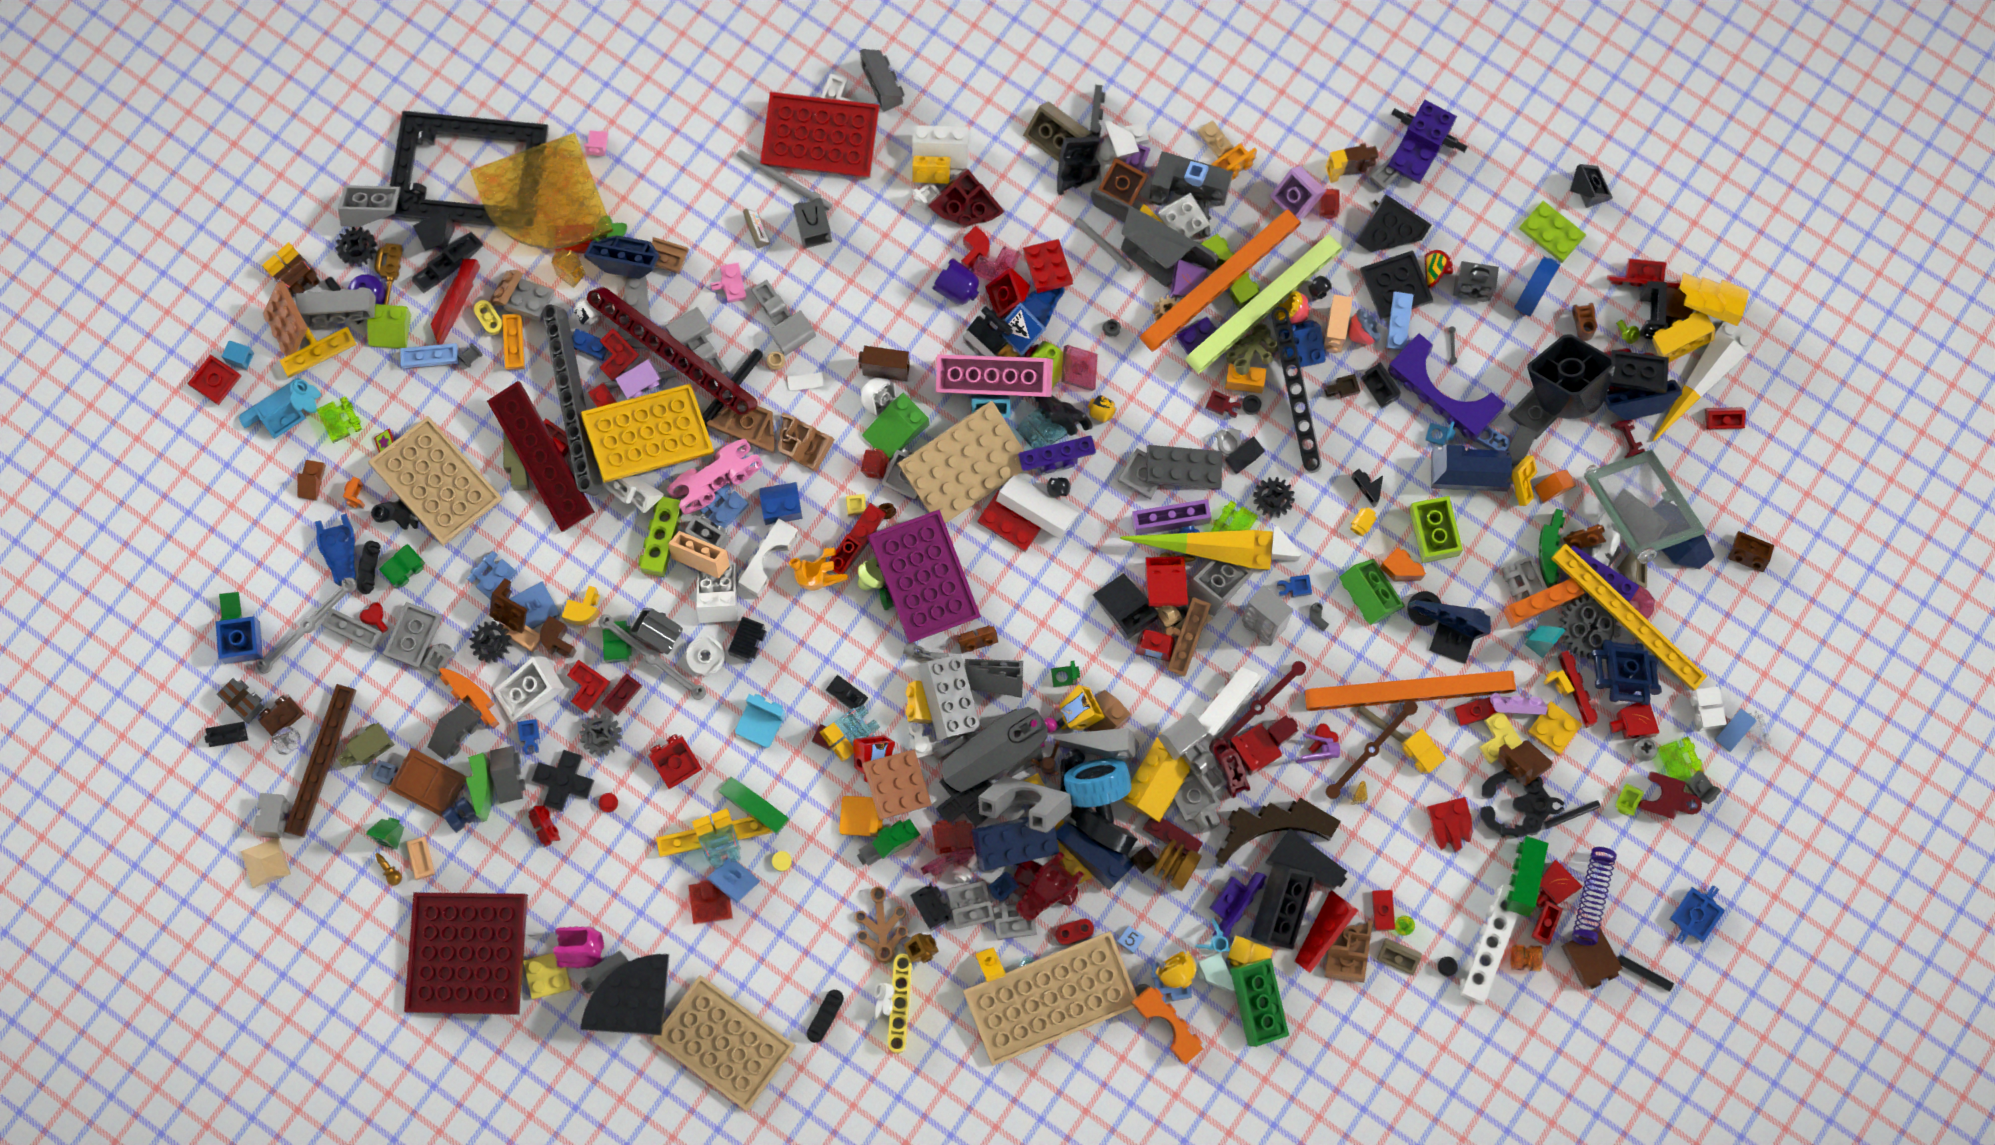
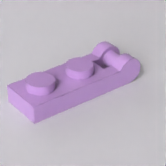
M1493 693L1490 696V702L1497 712L1544 715L1547 713V706L1543 699L1539 697H1501L1498 693Z

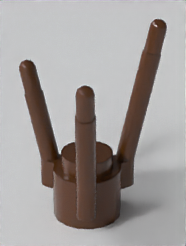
M1056 741L1050 757L1043 758L1041 762L1034 758L1031 759V762L1037 768H1040L1043 773L1051 774V776L1059 775V772L1055 771L1056 762L1054 759L1060 742Z

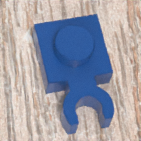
M1309 574L1290 577V583L1284 580L1277 582V586L1285 587V591L1278 593L1279 596H1286L1288 592H1292V597L1312 595Z
M532 719L517 722L520 742H526L523 746L524 753L529 755L528 748L531 746L535 748L536 753H539V746L535 743V740L540 739L538 720Z

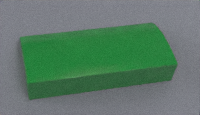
M1272 958L1230 968L1248 1046L1258 1047L1289 1036Z

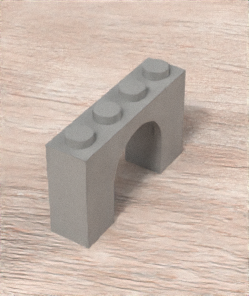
M1002 776L978 797L979 814L992 818H997L1014 805H1035L1029 810V826L1031 829L1045 833L1071 812L1070 793L1008 776Z

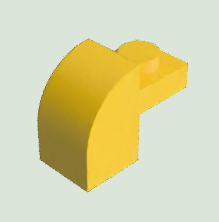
M588 586L583 603L567 600L562 614L564 622L583 626L592 623L598 617L600 612L594 605L597 606L600 595L595 587Z

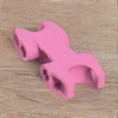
M740 439L726 445L715 454V462L699 472L694 468L687 470L668 486L667 491L672 499L687 495L678 505L684 515L703 509L715 499L714 492L731 481L735 485L745 482L762 467L763 463L758 454L742 459L751 449L746 439ZM744 445L741 450L737 451L740 446ZM756 462L754 466L749 467L752 463ZM681 486V488L673 492L676 487ZM692 503L690 507L685 508L688 504Z

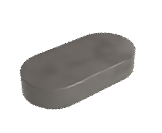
M965 734L934 752L933 755L936 760H939L960 748L970 739Z

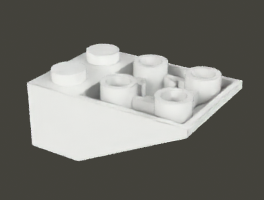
M729 563L730 566L719 579L697 570V614L699 623L737 621L736 563Z

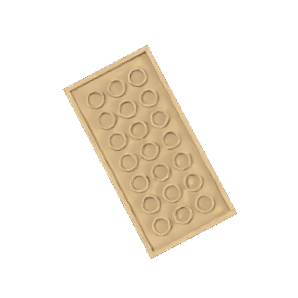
M1111 931L1005 973V976L996 980L985 981L962 990L992 1066L1135 1008L1131 1002L1137 997Z

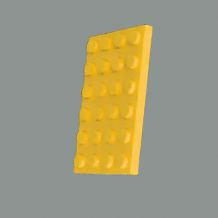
M691 383L581 412V417L604 483L714 454V449Z

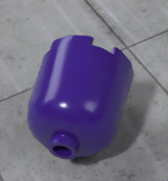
M952 258L948 262L950 264L947 270H942L932 289L953 303L964 305L969 300L974 301L978 296L979 279L973 272Z

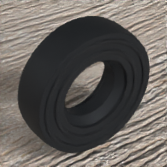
M1428 591L1414 594L1408 602L1409 604L1419 600L1442 604L1437 595ZM1407 606L1408 615L1414 623L1420 626H1429L1437 622Z

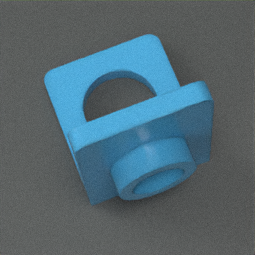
M1451 422L1449 428L1430 423L1425 440L1438 445H1447L1449 440L1453 441L1456 431L1453 429L1455 422ZM1438 429L1442 432V437L1435 439L1432 437L1431 432Z

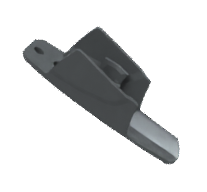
M1092 189L1090 192L1095 207L1124 222L1121 234L1125 238L1121 245V251L1163 286L1166 287L1172 283L1174 265L1179 260L1196 263L1209 270L1216 269L1219 256L1212 250L1097 189Z

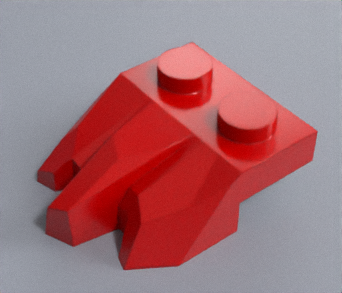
M1466 797L1427 807L1432 824V833L1440 850L1446 848V843H1450L1457 853L1462 848L1461 839H1464L1466 842L1471 841L1473 834L1472 818Z

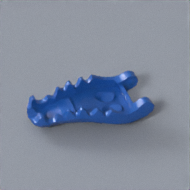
M1061 287L1037 293L1035 290L1025 298L1022 304L1046 328L1065 289Z
M347 513L341 515L343 525L324 529L321 520L315 521L318 549L332 572L335 584L342 586L344 578L350 577L356 580L354 568L355 534Z

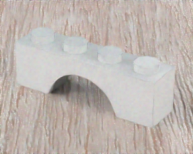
M779 518L776 523L773 522L770 525L768 536L760 541L758 545L759 550L756 554L751 555L748 560L749 565L747 569L742 570L738 576L739 587L760 598L769 583L768 577L763 570L765 560L775 551H789L799 536L798 529Z

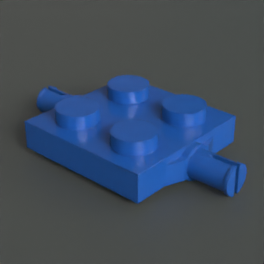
M1712 885L1707 894L1700 893L1691 887L1669 920L1682 930L1675 939L1677 942L1680 941V944L1684 943L1688 935L1703 943L1725 912V909L1717 905L1713 899L1719 891L1716 886Z

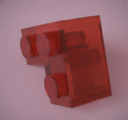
M947 820L936 821L935 825H932L936 855L975 849L971 822L967 823L966 820L957 821L955 825H952L951 822L947 823Z

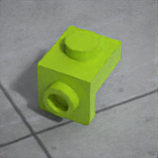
M1626 783L1615 803L1616 808H1618L1617 811L1626 816L1629 814L1634 816L1635 809L1644 791Z

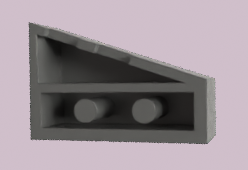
M965 659V670L971 690L1022 698L1023 661Z

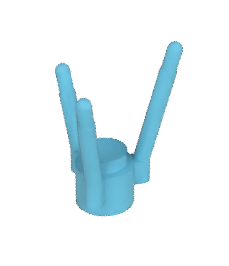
M1212 918L1211 921L1217 935L1212 937L1211 944H1196L1195 947L1209 950L1214 949L1217 952L1230 951L1228 940L1223 936V932L1220 930L1215 918Z

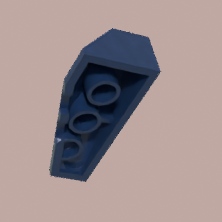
M1419 600L1408 604L1409 608L1474 640L1489 635L1491 632L1490 616L1486 615L1482 609Z

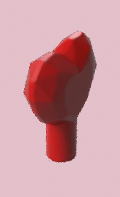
M373 602L368 609L360 612L359 618L365 624L376 625L382 633L388 630V627L382 621L384 613L380 603Z
M1321 723L1317 726L1315 736L1333 738V742H1338V734L1330 731L1327 724ZM1315 740L1308 750L1314 754L1322 745H1325V742Z

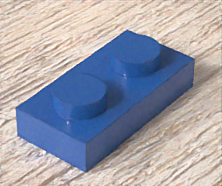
M576 328L572 335L574 349L601 361L604 360L608 349L600 342L601 338Z

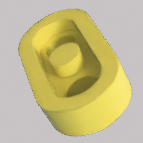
M478 301L474 306L476 317L488 334H499L503 329L501 318L489 301ZM487 309L485 314L481 313L482 310ZM493 324H497L496 328H491Z

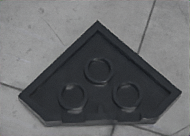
M1385 194L1355 242L1369 252L1423 240L1432 224Z

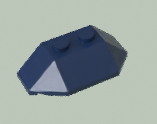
M618 235L603 238L599 241H591L584 254L588 261L605 273L641 279L652 272L660 257L651 241Z
M1669 380L1667 382L1665 394L1635 389L1610 392L1608 390L1604 403L1608 410L1625 420H1631L1663 413L1682 394V390L1676 380Z
M1662 500L1651 509L1670 523L1658 540L1691 529L1676 506L1670 503L1666 504ZM1704 534L1661 549L1674 565L1701 569L1715 557Z

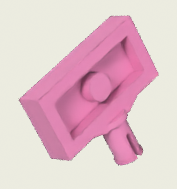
M739 263L720 266L721 282L710 283L711 290L723 289L728 303L746 300Z

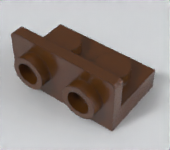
M1738 531L1735 535L1732 549L1728 554V559L1764 572L1771 560L1774 545Z
M289 694L287 696H280L274 702L275 706L271 709L266 708L259 714V723L274 739L305 714Z

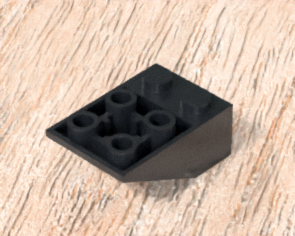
M1124 573L1093 594L1096 601L1126 641L1158 619L1159 613L1153 606H1149L1148 598Z

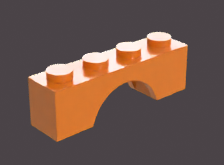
M1571 578L1508 605L1503 613L1512 629L1550 609L1568 605L1576 599L1579 600L1585 592Z
M1148 987L1131 1004L1143 1018L1159 1016L1170 1024L1173 1031V1041L1169 1049L1182 1064L1186 1065L1204 1049L1200 1045L1202 1041L1196 1034L1192 1035L1188 1031L1189 1025L1182 1018L1180 1020L1177 1018L1174 1007L1170 1003L1166 1005L1161 999L1164 997L1163 994L1156 987L1154 989Z

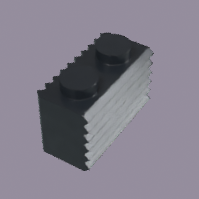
M742 616L728 649L729 655L751 663L752 658L756 659L759 653L758 644L760 641H764L767 633L764 624Z

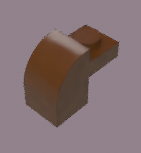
M548 616L540 631V639L543 646L551 655L556 650L558 654L564 657L569 655L573 658L576 649L562 640L568 630L566 624Z

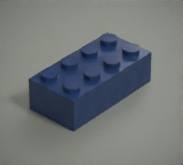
M1029 816L971 829L978 868L984 871L1059 853L1055 826L1047 833L1031 829L1029 826Z

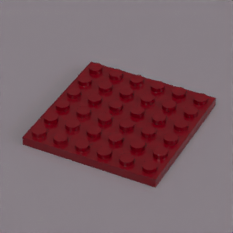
M413 892L404 1012L519 1015L528 894Z

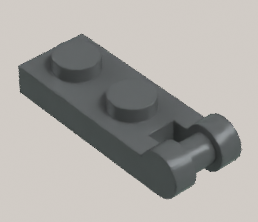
M1095 84L1090 132L1092 134L1090 137H1097L1099 139L1101 136V125L1098 122L1103 119L1104 110L1100 109V105L1105 102L1106 92H1102L1103 85Z

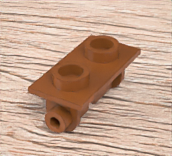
M1597 524L1587 528V531L1584 529L1572 531L1567 537H1563V540L1570 548L1572 546L1579 549L1606 542L1602 535L1605 529L1603 525Z
M988 625L977 629L978 635L976 636L973 630L961 633L957 637L961 653L971 652L975 649L998 643L995 627Z

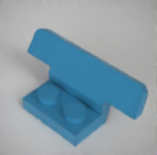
M292 382L243 412L239 416V420L244 429L261 420L275 439L305 420L306 417L302 411H296L291 404L290 397L292 392L290 384Z

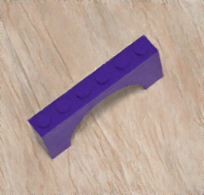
M1418 333L1389 364L1388 372L1390 376L1395 380L1401 381L1408 391H1413L1418 395V399L1421 402L1429 404L1437 415H1442L1446 418L1449 425L1451 422H1455L1453 427L1458 428L1466 439H1471L1475 442L1504 411L1506 403L1492 392L1480 400L1471 402L1454 400L1442 394L1432 384L1426 370V359L1432 351L1433 344Z

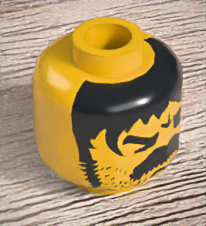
M1103 395L1097 396L1096 399L1092 398L1087 406L1090 409V417L1102 423L1107 422V420L1111 421L1117 410L1114 401Z

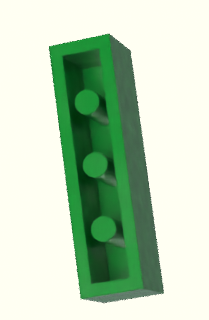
M1526 836L1523 842L1518 843L1516 848L1518 858H1515L1512 866L1515 872L1509 880L1511 890H1508L1505 901L1508 902L1506 910L1526 917L1531 916L1536 907L1549 843Z

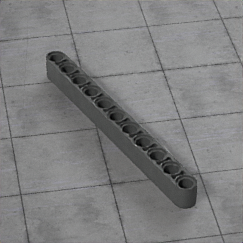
M548 304L544 307L542 316L576 485L580 492L596 496L601 492L602 483L598 464L581 417V412L587 409L568 316L564 309Z

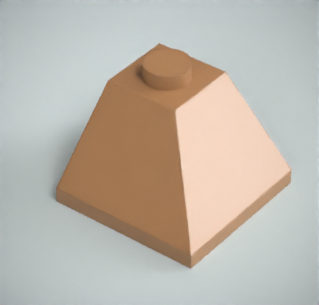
M1104 690L1095 699L1105 718L1087 727L1090 732L1119 729L1130 720L1131 713L1116 697Z

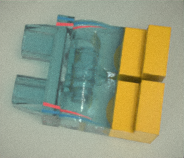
M864 705L855 709L852 708L819 732L829 746L836 743L844 735H847L832 747V750L842 762L854 753L853 739L874 737V733L880 728L874 719L868 724L863 721L862 718L869 713Z
M728 808L711 814L718 834H715L708 815L691 821L705 857L714 869L723 866L721 856L728 854L731 862L741 860V847Z

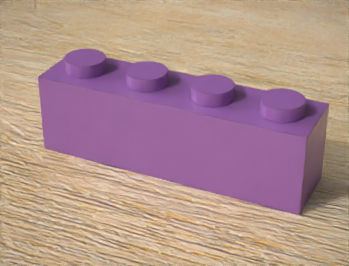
M1208 499L1132 511L1131 518L1136 536L1210 524L1211 512Z

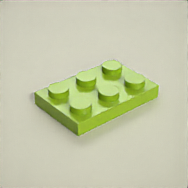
M1542 201L1519 227V230L1561 263L1566 260L1587 235L1545 201Z

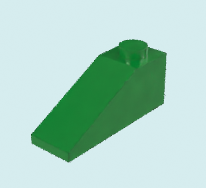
M389 817L388 820L381 819L367 830L366 835L378 845L398 849L404 826L400 824V820Z

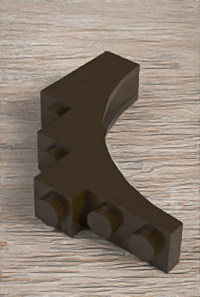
M1299 798L1297 802L1293 800L1288 809L1291 814L1269 802L1267 807L1263 805L1258 814L1261 818L1239 807L1237 812L1233 810L1228 818L1230 821L1228 827L1235 831L1232 832L1230 830L1225 839L1228 842L1224 849L1220 847L1215 856L1218 859L1216 865L1223 868L1229 858L1241 846L1256 837L1270 832L1289 831V829H1292L1293 831L1314 834L1330 841L1341 821L1302 798Z

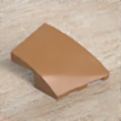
M783 412V424L779 434L778 451L817 472L835 439L818 431L813 426L799 421L796 417Z
M1367 921L1366 924L1358 926H1347L1328 949L1325 977L1365 982L1373 921Z

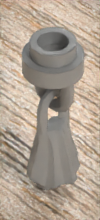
M906 643L903 654L910 658L913 656L936 660L949 657L948 653L925 651L923 647L917 646L915 643ZM914 649L920 650L918 654L913 653Z

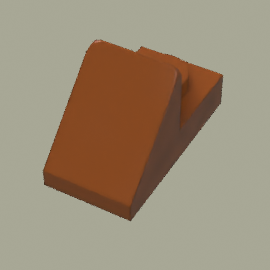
M311 460L305 461L302 474L298 473L297 496L299 498L317 501L326 467L325 463Z

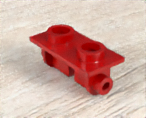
M533 806L534 809L528 812V817L534 829L539 826L541 827L536 832L541 844L547 847L552 844L551 841H560L559 831L553 825L548 809L545 806Z

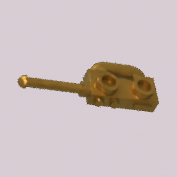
M386 243L376 253L374 269L380 274L381 278H385L387 281L383 305H388L392 283L400 275V261L403 247L400 244ZM384 255L387 256L385 266L382 265Z

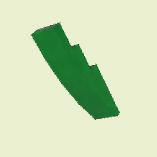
M730 777L718 791L744 813L753 817L760 824L765 825L776 835L789 821L786 815L733 777Z

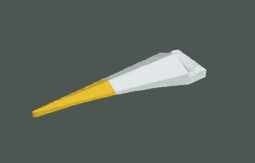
M1724 321L1716 331L1714 341L1710 342L1684 385L1682 394L1674 402L1655 434L1653 441H1656L1692 405L1741 361L1758 339L1741 326H1735Z

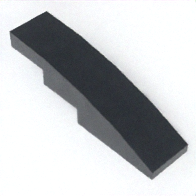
M469 232L444 248L441 255L428 262L425 269L412 276V282L423 293L427 292L461 266L463 259H470L483 247V243L472 232Z

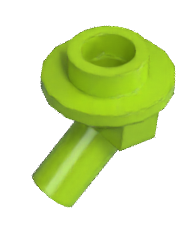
M1622 319L1616 323L1622 332V339L1628 344L1638 340L1640 331L1637 326L1628 328Z

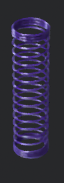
M1594 847L1591 851L1590 863L1588 864L1589 869L1585 876V886L1581 893V903L1579 904L1578 914L1576 915L1577 920L1572 932V939L1581 945L1592 946L1597 944V933L1600 932L1598 927L1601 926V916L1604 915L1602 910L1605 909L1606 893L1609 892L1607 888L1610 887L1608 882L1611 881L1610 876L1613 875L1611 871L1614 870L1612 865L1615 864L1617 857L1613 850L1606 847ZM1595 852H1604L1610 854L1613 858L1596 855ZM1592 863H1599L1601 865L1611 866L1612 869L1609 870L1603 867H1596ZM1596 868L1601 871H1609L1611 875L1594 872L1591 869ZM1596 874L1598 876L1608 877L1609 881L1600 878H1593L1590 875ZM1588 880H1595L1598 882L1607 883L1608 886L1594 884ZM1593 885L1598 888H1605L1607 891L1602 892L1600 890L1590 889L1588 886ZM1586 891L1604 894L1606 897L1602 898L1600 896L1590 895ZM1585 897L1601 899L1604 901V903L1587 900ZM1589 902L1591 904L1601 905L1603 909L1587 906L1584 903ZM1582 908H1589L1591 910L1600 911L1602 914L1598 915L1592 912H1586ZM1581 914L1597 916L1600 920L1585 918ZM1585 919L1591 922H1597L1599 926L1586 924L1581 922L1580 920ZM1579 925H1585L1587 927L1596 928L1598 931L1593 932L1591 930L1582 929L1579 927ZM1575 935H1579V936H1581V937H1583V938L1594 939V940H1584V939L1578 938V937L1575 936Z

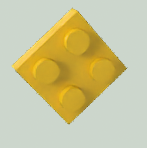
M1550 701L1547 705L1546 715L1540 714L1527 733L1557 755H1560L1582 726V723Z

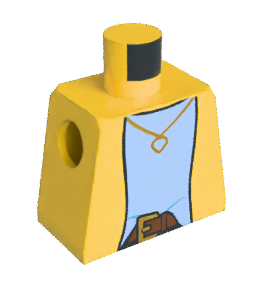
M1078 685L1059 706L1063 717L1057 721V724L1062 730L1069 727L1070 729L1081 731L1105 718L1089 687Z

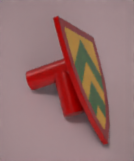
M1433 250L1424 255L1426 283L1429 289L1435 286L1444 274H1453V263L1446 252Z

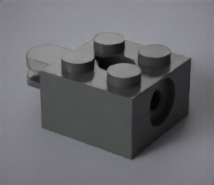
M1461 261L1455 277L1453 295L1461 299L1474 298L1480 302L1490 301L1497 286L1499 267Z

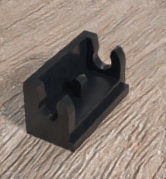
M1381 362L1367 370L1365 375L1361 377L1381 409L1399 399L1401 391Z

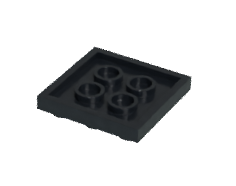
M1413 250L1361 267L1360 269L1380 320L1390 317L1394 292L1414 294L1412 309L1433 302V297Z

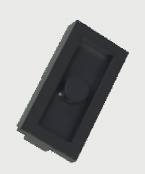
M836 675L826 688V692L851 710L854 709L855 713H858L869 699L839 675Z

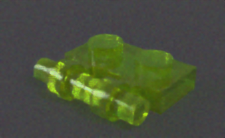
M347 397L340 399L342 405L338 407L332 401L316 409L333 443L350 436L348 431L350 427H353L355 432L362 430L361 421L355 415L352 402H349ZM346 413L349 419L343 421L341 414Z
M1230 500L1228 505L1223 507V513L1219 519L1214 521L1210 532L1250 530L1258 515L1243 506L1237 512L1234 510L1237 504ZM1230 516L1234 519L1228 526L1227 524H1225V522Z
M1689 736L1682 739L1684 746L1681 748L1677 741L1658 747L1659 755L1668 776L1681 781L1692 777L1689 771L1691 769H1694L1695 772L1701 771L1704 773L1701 766L1703 763L1701 759H1698L1694 750L1696 747L1694 743H1691ZM1684 753H1688L1691 763L1686 764L1683 757Z

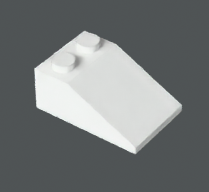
M532 657L494 689L493 692L511 722H515L552 700L565 688L546 657Z

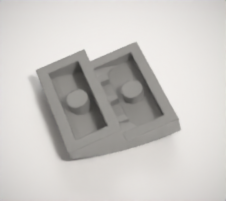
M985 880L947 889L956 929L995 920Z

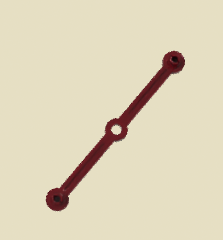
M1302 661L1294 662L1291 671L1261 700L1253 701L1250 710L1221 738L1228 742L1255 715H1261L1265 710V706L1296 676H1302L1305 673L1306 665ZM1256 705L1261 707L1259 711L1255 710ZM1223 744L1217 747L1218 753H1222L1224 749Z

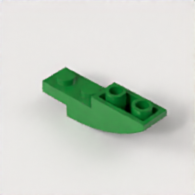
M1557 508L1552 515L1550 525L1544 524L1539 537V565L1547 588L1552 587L1554 583L1557 584L1560 574L1557 572L1558 565L1551 559L1561 548L1557 547L1561 538L1558 532L1559 528H1563L1565 517H1562L1564 510Z

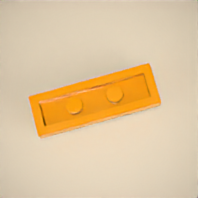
M502 315L505 369H525L522 315Z

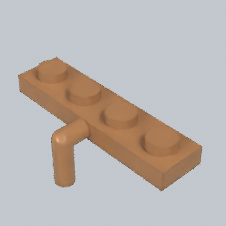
M1193 597L1182 629L1173 626L1166 629L1167 635L1178 636L1167 668L1168 671L1186 676L1212 603Z

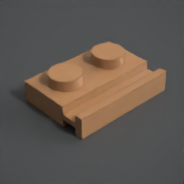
M653 237L652 244L660 256L655 267L680 274L686 260V255L689 252L688 247Z
M506 270L489 302L494 306L506 305L523 273L519 270Z

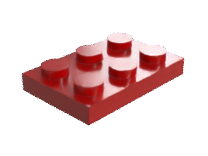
M1059 239L1023 247V253L1037 293L1073 285V279Z
M998 490L978 519V523L1026 552L1042 528L997 502L996 499L1000 492Z

